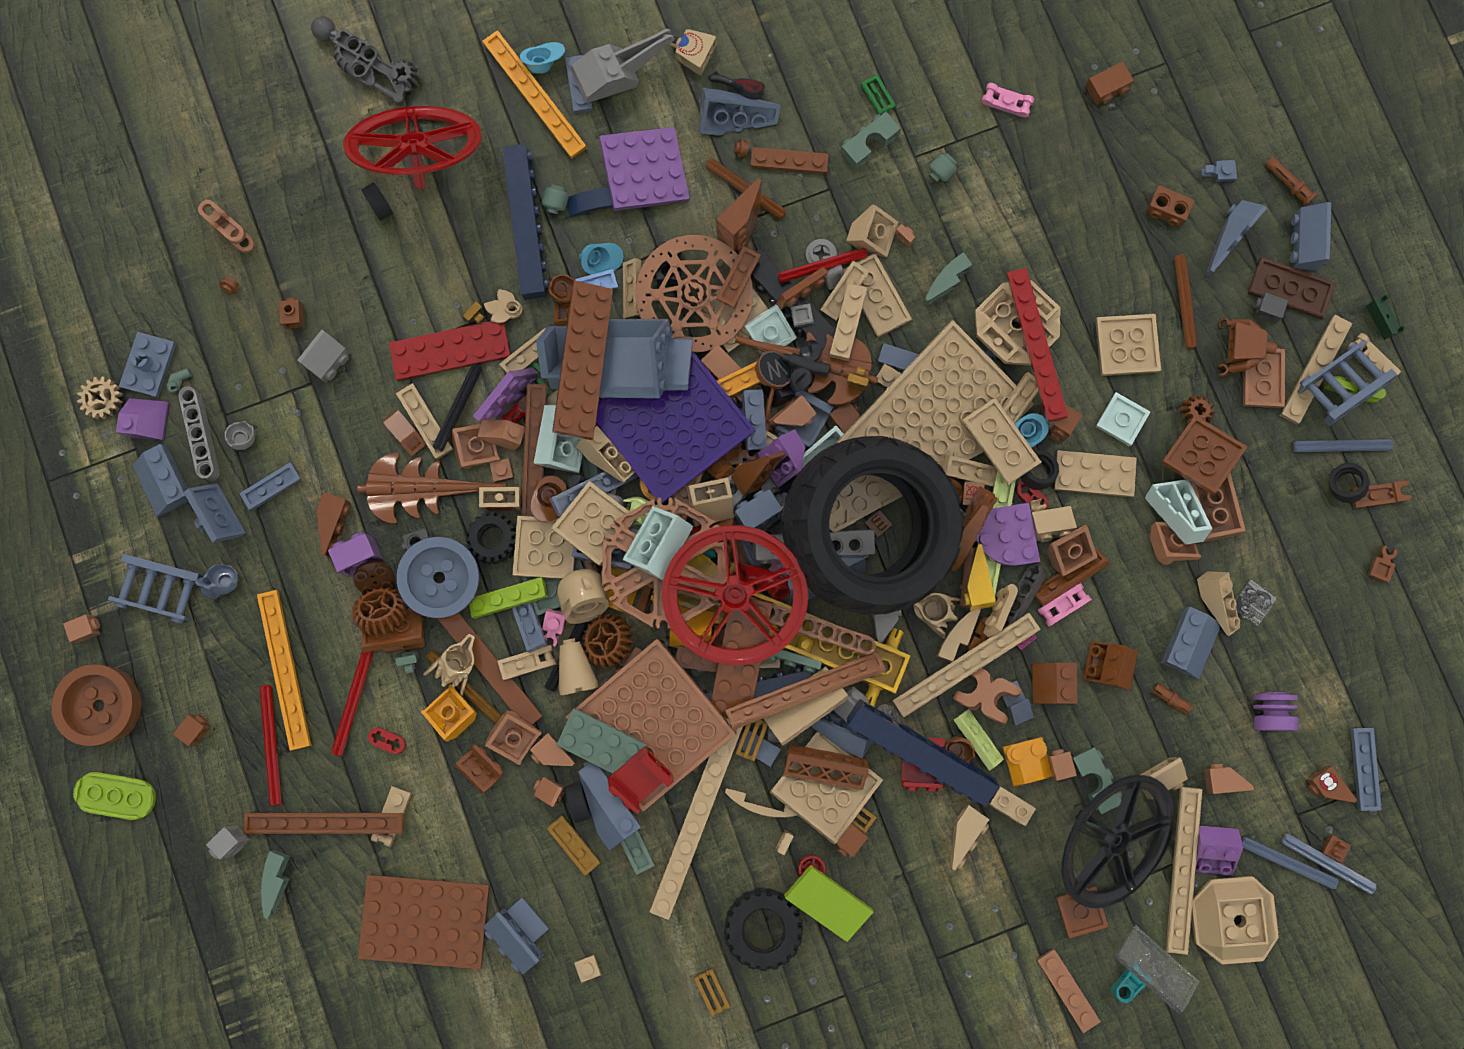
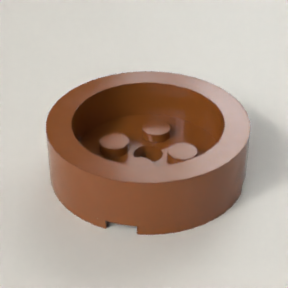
M104 665L82 666L68 673L58 684L52 698V717L59 732L73 743L83 746L111 745L126 737L135 727L142 706L140 691L137 690L133 682L134 680L118 668ZM99 700L104 702L102 711L96 709L95 703Z

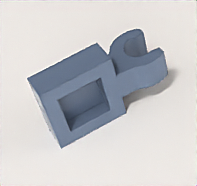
M1235 160L1216 161L1214 165H1205V169H1201L1202 178L1215 177L1216 182H1229L1237 179Z

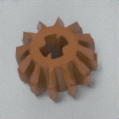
M1199 394L1197 397L1191 395L1189 400L1183 401L1184 406L1180 408V411L1185 413L1181 416V419H1188L1186 425L1190 423L1195 415L1208 423L1212 422L1211 416L1215 415V411L1211 410V408L1214 407V404L1207 403L1209 401L1208 397L1203 400L1202 394Z

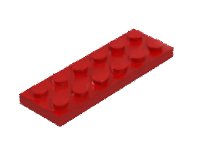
M490 321L389 342L396 381L469 367L473 363L478 365L506 359L511 355L505 322L494 323Z

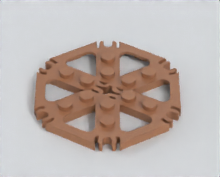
M659 497L657 500L658 506H655L654 498L613 521L620 525L619 528L614 524L610 525L615 530V534L609 535L605 533V537L611 540V542L603 539L602 587L605 584L611 583V585L604 588V591H614V595L609 600L614 601L618 597L619 600L612 603L613 605L654 628V620H657V629H660L661 621L668 623L662 602L663 580L651 576L637 567L619 577H614L611 574V554L615 549H620L627 553L637 535L628 529L629 523L649 513L652 506L675 515L683 513L701 524V531L688 537L684 544L699 533L712 529L709 527L716 523L714 520L676 498L674 507L672 506V498H669V504L664 506L661 504V497ZM715 542L707 545L689 560L691 561L708 550H715L718 554V573L714 578H710L688 564L685 565L680 576L724 584L726 582L724 542ZM654 581V608L650 614H645L628 604L627 598L630 594ZM678 581L680 584L715 592V588ZM696 593L701 598L700 604L683 613L682 616L685 621H688L716 605L709 601L710 598L714 602H718L719 599Z

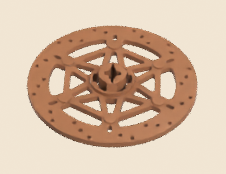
M703 235L680 236L656 248L644 262L636 283L638 312L641 319H658L653 310L652 301H660L672 320V332L678 333L682 328L708 327L711 331L710 335L685 338H693V352L709 351L717 345L722 346L730 341L745 324L753 300L751 277L737 301L732 317L724 326H721L718 319L726 304L722 303L717 314H714L710 302L717 300V296H711V290L720 291L722 286L710 285L709 283L712 273L715 272L722 284H724L725 279L716 264L719 260H722L732 269L735 263L732 260L736 261L738 254L728 245L715 238ZM689 250L708 252L706 260L681 261L677 254ZM667 261L671 266L659 289H652L651 284L655 273ZM685 265H702L694 276L685 267ZM709 267L706 280L700 278L699 276L705 268ZM677 268H681L688 278L682 281ZM674 273L679 285L665 288L671 274ZM701 285H704L707 289L705 302L703 301L704 290ZM683 286H685L684 295H685V298H686V301H687L686 303L682 300V297H683L682 288H683ZM690 287H691V289L694 290L695 292L699 291V292L697 293V294H698V300H697V298H695L694 296H691V297H690V295H691ZM677 291V298L664 296V293ZM666 301L679 303L675 316H673L666 305ZM682 308L689 310L683 320L679 321ZM708 308L711 320L705 317L701 309ZM696 312L704 322L687 323V320Z

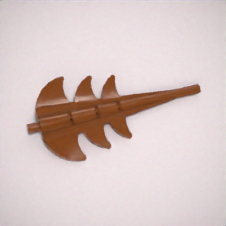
M810 332L807 333L806 342L809 340H815L814 336ZM827 334V343L818 361L831 364L830 372L827 378L814 375V382L808 389V393L820 392L832 381L835 383L836 389L833 396L828 400V404H848L856 400L864 391L847 386L849 373L856 375L858 367L865 368L864 377L869 379L868 383L875 385L877 384L878 377L869 375L872 366L871 355L868 348L860 340L854 339L849 361L829 357L834 338ZM737 335L735 343L755 348L764 353L766 351H776L782 355L785 353L789 355L796 353L799 355L800 351L798 348L760 342Z
M393 453L377 460L371 467L366 485H358L357 492L367 493L368 506L378 519L389 524H397L394 514L397 502L402 503L403 508L411 517L420 519L418 513L420 499H424L431 512L439 515L438 498L441 496L479 492V487H506V483H480L439 479V468L441 465L439 460L427 469L425 477H420L421 457L409 462L404 468L402 475H398L396 465L400 455Z

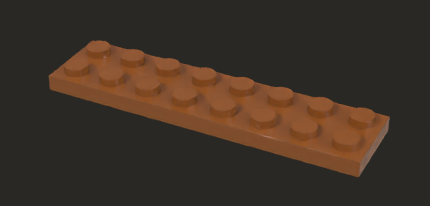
M575 280L572 284L552 433L588 440L594 438L613 293L611 288Z

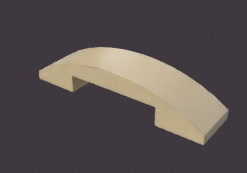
M726 788L725 793L733 801L754 813L770 817L797 816L786 805L784 810L780 811L745 802L746 793Z

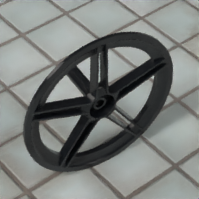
M1147 775L1124 777L1104 788L1088 803L1083 811H1079V815H1076V822L1069 833L1063 852L1062 879L1068 894L1077 903L1088 908H1104L1114 905L1139 889L1158 866L1168 847L1174 825L1172 797L1163 783ZM1144 789L1154 798L1158 815L1129 826L1139 791ZM1125 790L1111 829L1091 817L1093 812L1104 801L1114 794ZM1084 826L1088 827L1089 829H1091L1092 831H1094L1096 834H1093V833H1091V832H1089V831H1087V830H1084L1083 827H1084ZM1156 832L1146 856L1139 866L1132 871L1127 851L1129 844ZM1080 833H1083L1103 842V845L1078 877L1075 878L1073 855ZM1113 858L1121 882L1101 891L1086 890L1089 884Z

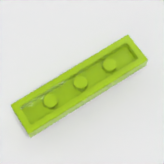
M543 577L474 597L469 604L471 617L477 619L548 598L545 579Z

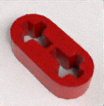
M1021 481L1016 486V495L1023 503H1029L1030 505L1031 501H1033L1032 498L1035 500L1042 498V505L1046 504V509L1048 508V500L1039 490L1029 487L1028 493L1031 495L1030 497L1027 493H1021V485L1026 487V484Z
M374 728L368 734V740L372 745L392 754H400L406 749V741L403 737L383 728ZM381 732L380 736L386 738V740L375 742L374 734ZM399 740L401 747L393 750L394 746L389 744V741L396 742Z

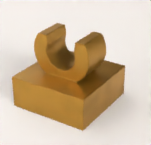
M476 301L462 315L466 321L473 318L478 324L485 318L478 312L482 306Z
M858 367L856 375L849 373L847 386L866 391L869 381L868 378L864 377L866 369Z

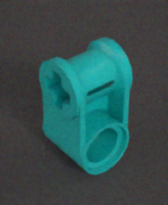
M1133 962L1112 985L1111 994L1121 1002H1130L1149 983L1151 977L1145 975L1138 968V965ZM1125 986L1127 991L1126 995L1124 997H1120L1119 990L1121 987Z

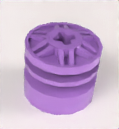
M1265 692L1253 695V700L1263 701V705H1253L1254 709L1263 711V715L1254 716V730L1299 731V717L1289 715V711L1298 710V706L1289 705V701H1298L1297 695H1291L1286 692Z

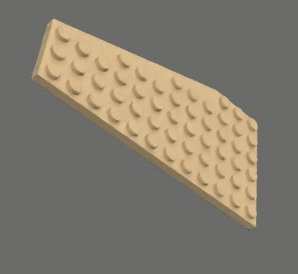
M952 320L836 443L864 436H886L902 440L921 449L939 463L942 468L945 455L969 460L982 453L983 450L968 431L962 419L994 398L1003 406L1016 388V385ZM1032 401L1028 405L1022 416L1034 405ZM873 475L861 476L849 483L838 495L831 510L829 529L831 532L836 533L903 495L894 485L880 477Z

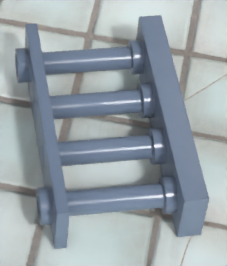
M1365 340L1359 344L1357 342L1353 343L1342 356L1312 377L1308 375L1300 382L1301 386L1297 392L1301 394L1308 389L1327 409L1328 415L1324 421L1329 427L1392 383L1397 376L1393 369L1386 373L1384 371L1381 372L1362 352L1367 343ZM1355 356L1375 377V381L1371 384L1365 383L1346 361ZM1340 367L1356 384L1359 392L1355 395L1349 394L1331 372ZM1324 378L1342 397L1343 404L1339 407L1333 405L1315 383Z
M122 554L120 561L127 563L126 567L128 570L119 598L112 596L108 598V600L115 602L114 606L126 609L127 605L170 616L173 622L183 624L184 620L191 622L192 618L183 615L192 586L195 585L197 579L204 577L203 575ZM139 567L146 568L145 572L147 575L138 603L127 601L136 570H139ZM158 572L165 573L164 577L166 579L157 607L146 606L155 575H158ZM177 577L183 578V583L185 584L176 612L164 611L174 580Z

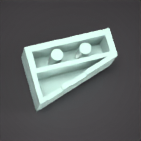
M1186 479L1153 484L1145 499L1185 545L1204 542L1212 527L1190 481Z

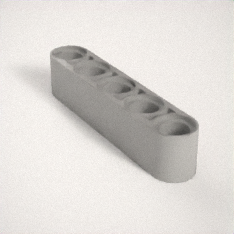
M184 387L179 392V401L195 471L200 478L212 482L217 480L220 470L203 397L192 387ZM194 394L193 399L188 401V396ZM198 412L197 418L192 420V415ZM202 430V435L196 438L197 432ZM203 449H206V454L203 457H201V451ZM210 467L211 472L205 476V470Z

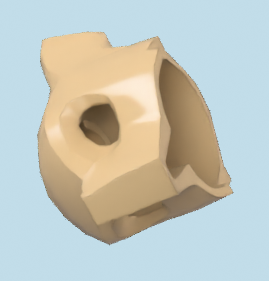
M931 593L913 605L914 611L919 619L927 624L936 634L945 639V632L939 627L947 628L946 622L958 620L952 611L955 605L951 601H960V598L946 596L941 593Z
M468 634L460 643L447 648L423 675L426 676L437 668L435 678L437 679L441 676V686L445 687L452 682V687L455 688L461 682L460 695L463 696L468 675L474 664L472 646L475 637Z

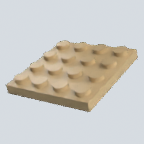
M818 731L805 746L853 756L842 750ZM793 762L789 769L797 771L802 766L800 763ZM814 766L809 771L811 774H818L822 772V769ZM869 769L864 789L860 790L783 775L770 793L835 845L883 779ZM833 770L829 775L832 778H838L842 773L839 770ZM853 774L849 776V779L860 783L862 775Z

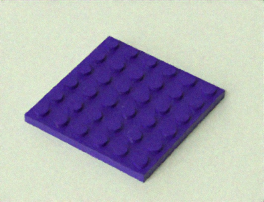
M693 351L688 390H666L660 398H604L598 402L596 423L657 500L661 497V504L756 432L755 428Z

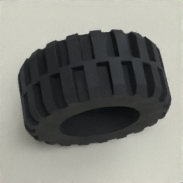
M756 888L743 893L729 908L724 925L725 941L732 956H735L742 965L745 964L752 970H775L783 964L786 965L796 955L799 946H801L803 934L802 919L797 907L785 899L782 892H777L770 888ZM760 909L773 911L779 916L783 924L781 939L776 945L767 949L754 947L748 942L744 934L746 919L751 913Z

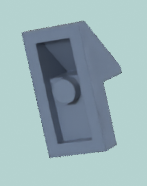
M1018 681L1012 682L1020 688ZM1023 692L1017 698L1008 695L1001 697L1015 726L1034 718L1029 699H1025Z

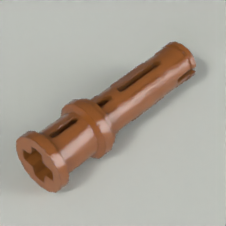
M1275 156L1265 164L1291 190V195H1295L1303 203L1304 207L1318 195L1316 192L1313 193L1305 185L1304 181H1299Z

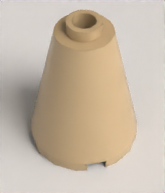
M575 638L564 640V645H560L559 650L560 695L599 687L580 641L575 642Z

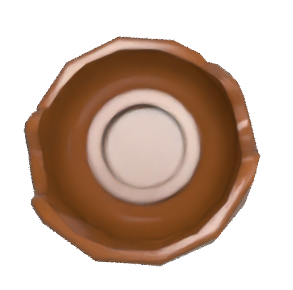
M565 274L553 277L548 285L550 297L557 303H569L574 279Z
M953 737L943 747L968 763L975 758L974 747L964 737Z

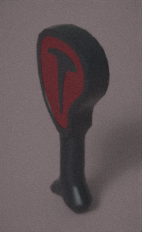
M718 71L708 76L710 82L731 86L748 99L757 100L763 96L765 91V85L756 80L745 78L731 79L720 75Z

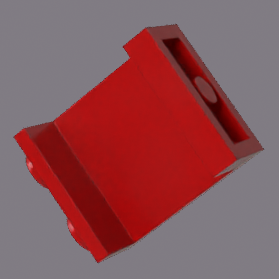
M643 747L608 778V790L614 797L618 796L628 810L632 809L638 814L640 812V802L662 783L669 787L674 781L672 772L648 749Z

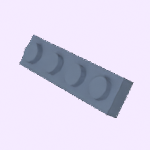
M1374 728L1350 729L1358 811L1382 810Z

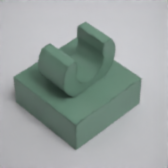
M418 649L398 653L395 658L397 666L404 665L406 674L414 672L415 663L419 659Z

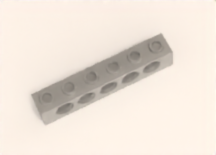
M839 530L836 533L830 531L831 540L837 541L838 546L835 550L839 556L857 555L869 558V554H875L874 530ZM782 533L770 534L784 544ZM852 539H855L857 541V546L855 549L851 550L849 548V542ZM753 543V559L759 560L760 564L771 563V560L778 559L768 549Z

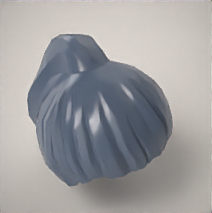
M217 563L208 569L204 577L197 579L195 584L201 587L202 594L205 597L217 599L220 595H226L235 590L239 577L236 569L229 565Z

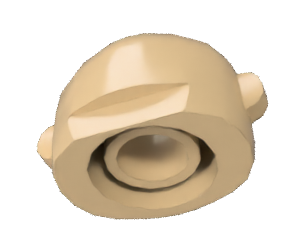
M579 569L570 572L560 581L557 588V597L562 613L570 624L591 621L593 618L603 614L608 608V596L604 591L606 586L602 587L601 574L590 569Z

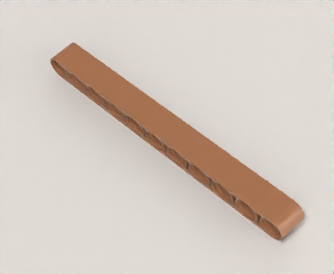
M677 589L678 594L701 601L700 596L696 593ZM709 599V601L716 604L715 606L719 607L722 602L720 599L718 602H714L712 599ZM772 604L775 615L769 619V622L774 626L782 628L784 625L782 618L787 614L789 615L791 610ZM805 615L803 622L810 621L813 624V630L809 632L804 631L801 625L798 634L860 655H869L876 648L875 640L870 636ZM823 628H830L833 632L832 637H823L821 633ZM843 634L850 635L852 638L851 644H843L841 636ZM867 640L871 643L870 651L861 649L860 644L862 641Z

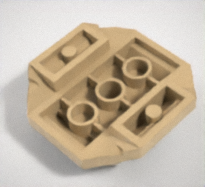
M1031 280L1047 343L1050 347L1060 337L1061 307ZM1002 283L974 312L976 337L1004 364L1031 366L1022 330L1012 326V322H1018L1019 324L1020 322L1009 283Z
M1253 876L1209 879L1199 892L1193 896L1191 919L1194 943L1220 964L1260 962L1265 960L1279 935L1274 895ZM1240 915L1241 923L1236 926L1234 918Z

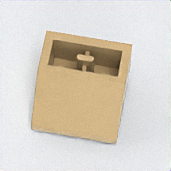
M728 477L686 487L691 508L715 522L734 518L733 498ZM693 519L694 527L701 526L699 522Z

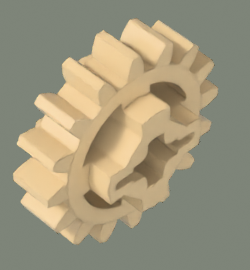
M94 377L93 382L86 380V387L81 385L83 392H78L77 395L81 396V399L77 400V403L82 405L80 410L84 411L87 416H92L95 419H99V417L106 419V414L114 415L112 412L114 409L119 411L117 404H122V401L118 397L123 396V394L118 391L120 387L114 384V381L108 380L105 377H101V379ZM96 395L101 396V398L104 399V401L99 400V398L96 397Z

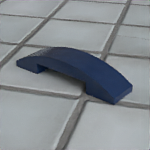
M609 187L593 189L568 197L570 217L589 214V211L613 208Z

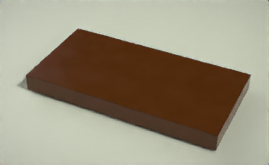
M1260 257L1247 294L1259 298L1264 293L1275 295L1288 300L1287 308L1322 320L1336 282Z

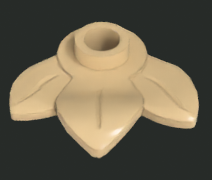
M498 290V300L484 303V307L492 315L491 321L494 323H504L509 319L518 318L522 314L521 304L515 300L512 293L506 290Z

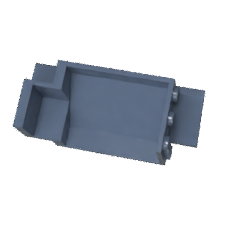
M609 319L599 397L660 398L666 390H688L693 338H672V327L669 326V319ZM548 326L536 340L541 378H549L550 389H558L567 326Z

